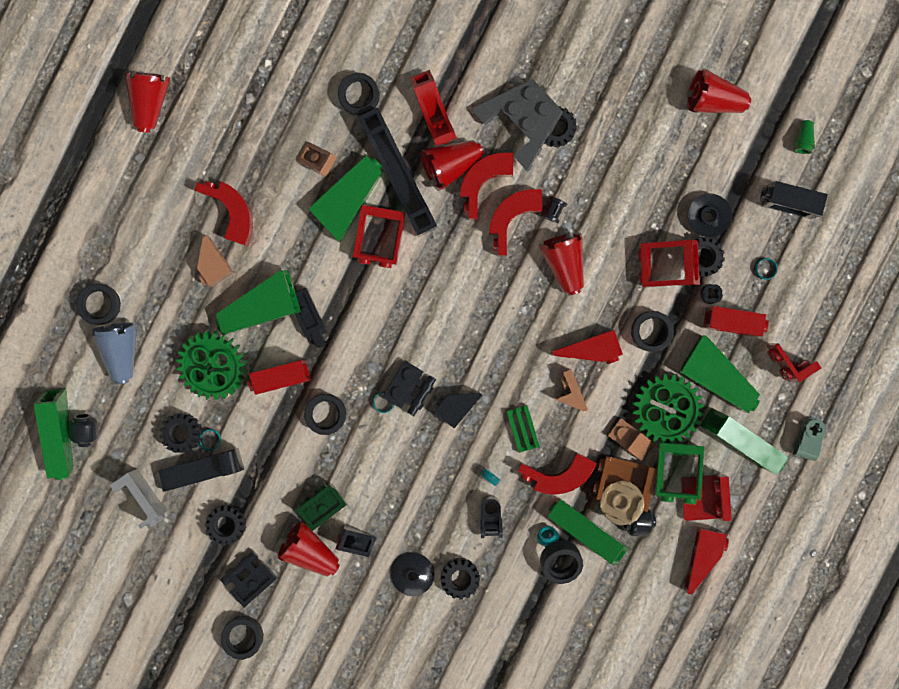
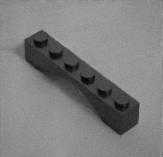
M378 107L359 116L358 118L417 236L420 237L438 228Z

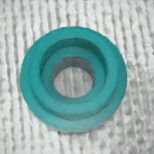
M551 526L542 527L537 535L538 542L546 547L555 541H559V533Z

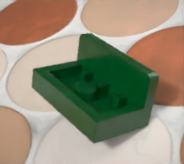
M324 483L315 490L317 495L311 499L307 496L297 504L299 508L295 512L297 515L300 514L312 531L348 505L333 484L327 486Z

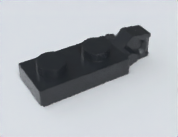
M305 287L295 292L301 310L295 316L304 336H307L308 340L314 339L317 348H321L327 345L323 336L327 331L310 292Z

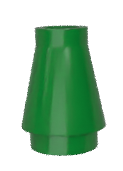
M801 121V126L793 143L796 153L811 154L812 150L815 149L813 121Z

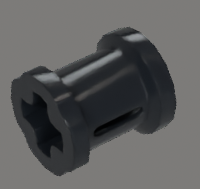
M550 196V202L541 216L558 224L560 221L558 218L563 207L567 206V203Z
M717 284L706 285L700 291V298L706 304L718 303L723 297V290ZM708 290H715V298H708Z

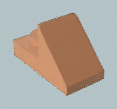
M307 142L297 161L326 177L337 157Z
M572 369L563 371L564 377L560 379L564 389H569L570 392L555 398V400L581 411H587V406Z
M621 418L608 433L610 438L641 461L645 459L655 446V443Z

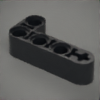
M239 448L161 469L157 473L162 491L166 492L244 470V465Z

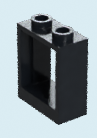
M775 181L762 189L760 200L763 201L761 207L808 219H815L823 216L828 194Z

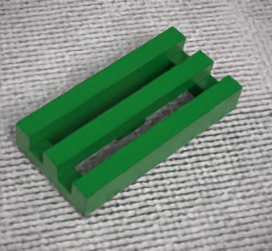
M528 405L508 410L507 414L518 452L521 453L539 448ZM521 411H525L534 444L530 445ZM514 413L518 417L526 445L524 447L521 446L512 415Z

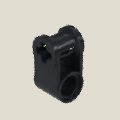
M486 496L481 502V538L485 536H499V538H503L501 505L495 496ZM488 502H494L497 508L495 511L489 512L485 509V505Z

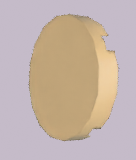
M617 481L607 486L603 491L600 507L605 518L612 523L628 525L636 521L642 514L644 497L639 488L631 482Z

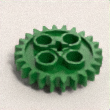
M206 330L203 335L201 332H198L195 337L192 335L188 341L182 344L183 348L178 351V354L181 356L176 359V362L181 363V365L176 369L183 371L179 378H186L187 381L184 383V386L191 385V393L197 390L198 397L204 393L206 400L212 395L215 400H218L220 395L225 399L228 393L233 395L236 391L235 389L238 390L241 387V383L245 380L243 375L248 370L243 367L247 360H241L245 352L237 351L240 344L232 345L234 338L227 341L226 333L219 337L218 331H215L211 336L209 330ZM199 350H203L206 354V357L202 356L199 353ZM220 354H224L227 357V361L223 360ZM197 370L201 371L204 377L199 376ZM218 374L222 375L225 381L220 380Z
M663 374L662 380L658 376H654V383L646 380L648 387L640 386L643 392L642 395L635 394L639 398V402H633L632 404L638 406V409L632 411V413L639 415V417L634 422H641L642 425L638 429L640 431L646 429L647 431L644 435L646 437L653 434L652 441L654 442L660 437L661 443H665L666 439H668L670 444H674V438L681 443L683 435L690 438L689 430L697 431L694 424L701 425V422L697 420V416H704V414L698 412V409L704 407V405L699 404L697 401L702 396H695L694 394L698 388L690 389L691 381L683 384L684 377L682 376L677 381L675 374H672L670 379H668L666 374ZM664 388L667 390L668 396L665 400L660 401L657 393L660 389ZM684 397L688 404L685 409L681 410L678 408L677 402L680 398ZM654 400L666 406L671 403L670 407L685 414L686 417L682 418L670 412L665 415L666 411L651 404L650 401ZM655 408L659 412V417L652 421L649 419L648 413L651 409ZM676 417L679 425L676 429H670L668 422L671 418Z

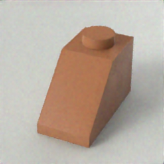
M204 236L197 269L200 272L198 277L204 285L208 284L210 287H214L233 274L234 271L211 237Z

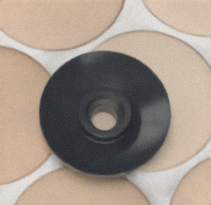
M708 193L697 197L691 203L688 210V221L691 228L697 234L704 237H715L727 230L732 220L730 205L723 197L717 194ZM706 212H710L712 214L711 220H707L705 218Z
M406 553L400 556L393 564L391 579L395 588L402 594L418 596L425 593L431 587L434 581V568L430 560L424 555ZM410 572H415L417 577L415 579H410L408 574Z

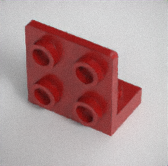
M779 343L766 345L769 349L767 351L768 356L773 362L778 363L781 368L779 373L785 381L789 380V382L800 383L822 369L818 361H809V359L805 361L802 359L793 365Z
M725 474L702 476L701 501H696V504L683 503L684 520L720 519L722 521H732L729 476ZM697 476L681 478L682 493L696 494Z

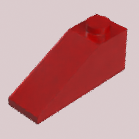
M615 330L551 351L552 356L598 362L606 361L607 364L619 361L618 356L623 355Z
M697 527L684 588L687 594H693L721 559L723 551H727L729 539L726 538L727 534L724 532Z

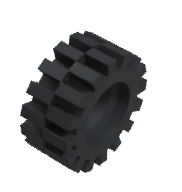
M558 106L563 111L560 120L565 124V131L560 135L551 133L547 137L544 144H548L550 147L556 146L557 148L567 145L573 139L577 130V121L573 117L574 114L570 113L567 108H561V106Z
M710 237L695 239L698 241V250L704 248L712 254V260L708 265L703 266L699 264V276L707 277L717 273L722 268L723 261H725V257H723L725 252L721 249L722 245L717 243V240L710 239Z
M173 414V416H168L167 421L162 422L164 427H160L163 435L159 436L160 439H164L161 443L163 446H167V450L174 453L193 451V448L199 446L197 442L202 440L199 438V435H203V431H199V428H202L201 424H197L199 420L192 418L193 416L190 414ZM179 425H184L188 430V436L182 442L178 441L174 435V431Z
M233 505L218 506L206 518V534H209V539H213L215 544L220 543L221 546L231 545L238 541L246 530L245 515L239 511L238 507L234 508ZM221 517L232 519L234 528L230 533H223L219 530L218 521Z
M455 558L443 567L441 584L448 596L463 600L465 597L469 598L470 595H474L479 587L480 574L472 561H467L465 558ZM459 570L466 572L469 576L468 583L462 587H458L452 582V575Z

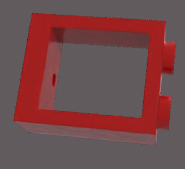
M362 205L353 257L358 259L357 263L370 265V262L374 261L379 262V267L392 269V265H397L406 218L405 212ZM367 216L398 222L392 258L361 253Z
M697 240L641 243V248L638 250V258L642 266V270L639 272V280L642 283V287L700 285ZM684 247L685 279L652 281L651 249Z
M710 306L706 307L703 329L763 337V334L768 330L769 320L766 319L767 314Z
M299 360L250 373V378L247 380L250 391H254V394L257 395L311 381L306 360Z

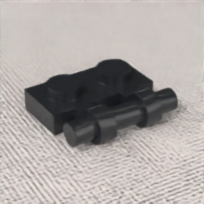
M405 360L382 398L399 409H402L405 402L411 406L407 413L414 417L417 411L422 409V403L428 393L431 394L434 388L432 386L436 379L429 375L427 380L423 382L420 378L424 371ZM417 386L421 390L414 399L410 397V394L414 387Z
M255 551L244 555L240 559L241 562L233 569L229 568L225 572L226 575L220 579L225 586L231 581L235 584L230 593L243 608L277 579L276 575L264 562L258 567L253 564L259 557ZM247 568L250 574L241 580L238 575Z

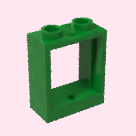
M660 443L656 497L661 498V502L673 503L674 499H682L684 504H696V501H701L704 446ZM665 454L698 457L696 494L663 491Z

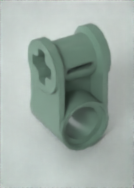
M813 417L805 418L802 421L793 448L794 456L817 461L826 430L825 424L822 421ZM810 426H817L816 430H809Z

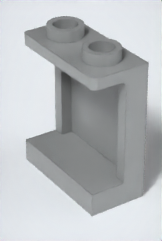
M138 469L128 472L110 485L114 493L127 487L148 518L138 525L140 529L145 526L149 529L164 519L162 515L167 510Z

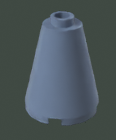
M131 322L114 323L110 327H106L105 330L104 326H99L92 330L93 338L111 381H116V384L128 383L129 379L133 377L137 327L136 324L133 325Z

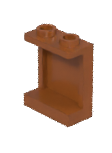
M604 455V460L600 459L597 472H600L599 480L594 482L592 489L595 499L601 500L603 491L610 484L617 481L631 482L643 494V511L648 512L658 469Z

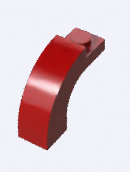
M427 70L409 77L435 145L446 144L456 139L455 131L447 116L431 71Z
M514 153L489 155L479 160L468 171L461 186L460 198H469V202H464V215H469V220L478 219V193L486 181L496 177H513Z
M204 181V184L197 182L194 191L222 201L229 211L230 221L224 238L248 247L253 233V216L245 198L236 189L222 181L218 189H216L217 185Z
M528 189L514 193L506 198L496 209L490 223L489 235H498V238L493 239V251L498 252V257L507 256V228L509 223L520 214L542 212V189Z
M576 452L568 467L557 474H544L521 462L517 470L521 473L520 477L526 481H536L532 487L533 490L544 494L557 495L568 493L580 487L590 477L597 463Z

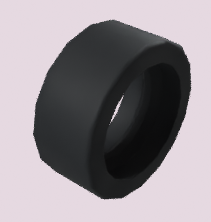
M356 72L349 74L341 81L338 87V98L341 106L346 112L354 116H361L375 109L379 103L380 93L377 83L365 73ZM363 82L370 87L372 92L371 99L365 106L354 107L347 101L346 91L352 83Z
M96 283L82 289L76 302L77 311L81 318L89 324L104 325L113 321L119 314L121 306L119 295L113 288ZM98 291L107 294L111 300L110 311L102 317H94L86 308V300L89 295Z
M647 311L635 318L631 326V336L638 348L646 352H658L665 349L671 343L674 336V327L671 320L665 314L659 311ZM657 319L664 325L665 335L659 343L648 344L641 339L639 334L640 326L645 320Z
M321 394L313 397L308 402L304 418L307 426L313 432L319 435H330L337 432L344 425L347 410L339 397L332 394ZM323 401L333 403L338 410L336 423L329 427L318 425L313 418L315 406Z
M561 540L545 547L540 556V565L547 580L556 584H565L575 580L581 574L583 559L575 544ZM567 554L574 557L572 564L565 569L554 570L549 567L550 562L558 555Z
M238 616L225 625L221 632L220 641L227 655L234 659L244 660L251 658L258 652L263 643L264 633L262 626L257 620L250 616ZM246 625L253 630L255 642L249 649L238 650L233 647L229 638L230 632L234 627Z

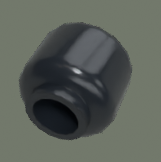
M77 414L69 421L70 441L78 444L79 447L91 446V443L98 439L97 420L91 417L90 414Z
M648 509V512L643 511L640 517L633 523L622 526L630 536H646L655 528L656 517Z

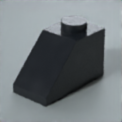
M480 392L448 394L446 398L442 395L434 404L437 407L434 412L451 427L455 428L483 395Z

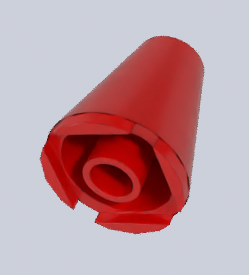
M707 69L698 70L690 84L689 90H693L692 97H687V108L691 112L743 113L751 105L749 92Z
M126 72L125 78L133 127H137L138 132L150 133V130L156 127L170 83V77L166 76L165 80H161V75L136 72L134 76H131V72Z
M474 140L422 150L421 154H424V157L421 158L428 179L430 181L434 179L436 183L433 187L440 191L481 160L484 151L479 142L476 143Z
M572 233L573 237L571 238L567 237L566 234L543 241L544 244H539L540 251L563 293H568V295L578 294L581 292L580 289L584 287L583 241L581 233Z
M302 521L298 522L288 533L286 543H282L277 553V558L283 562L326 577L330 574L334 575L340 566L338 564L339 558Z

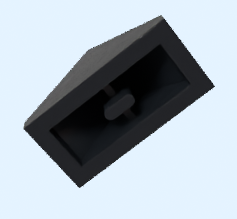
M345 525L335 549L369 557L377 537Z

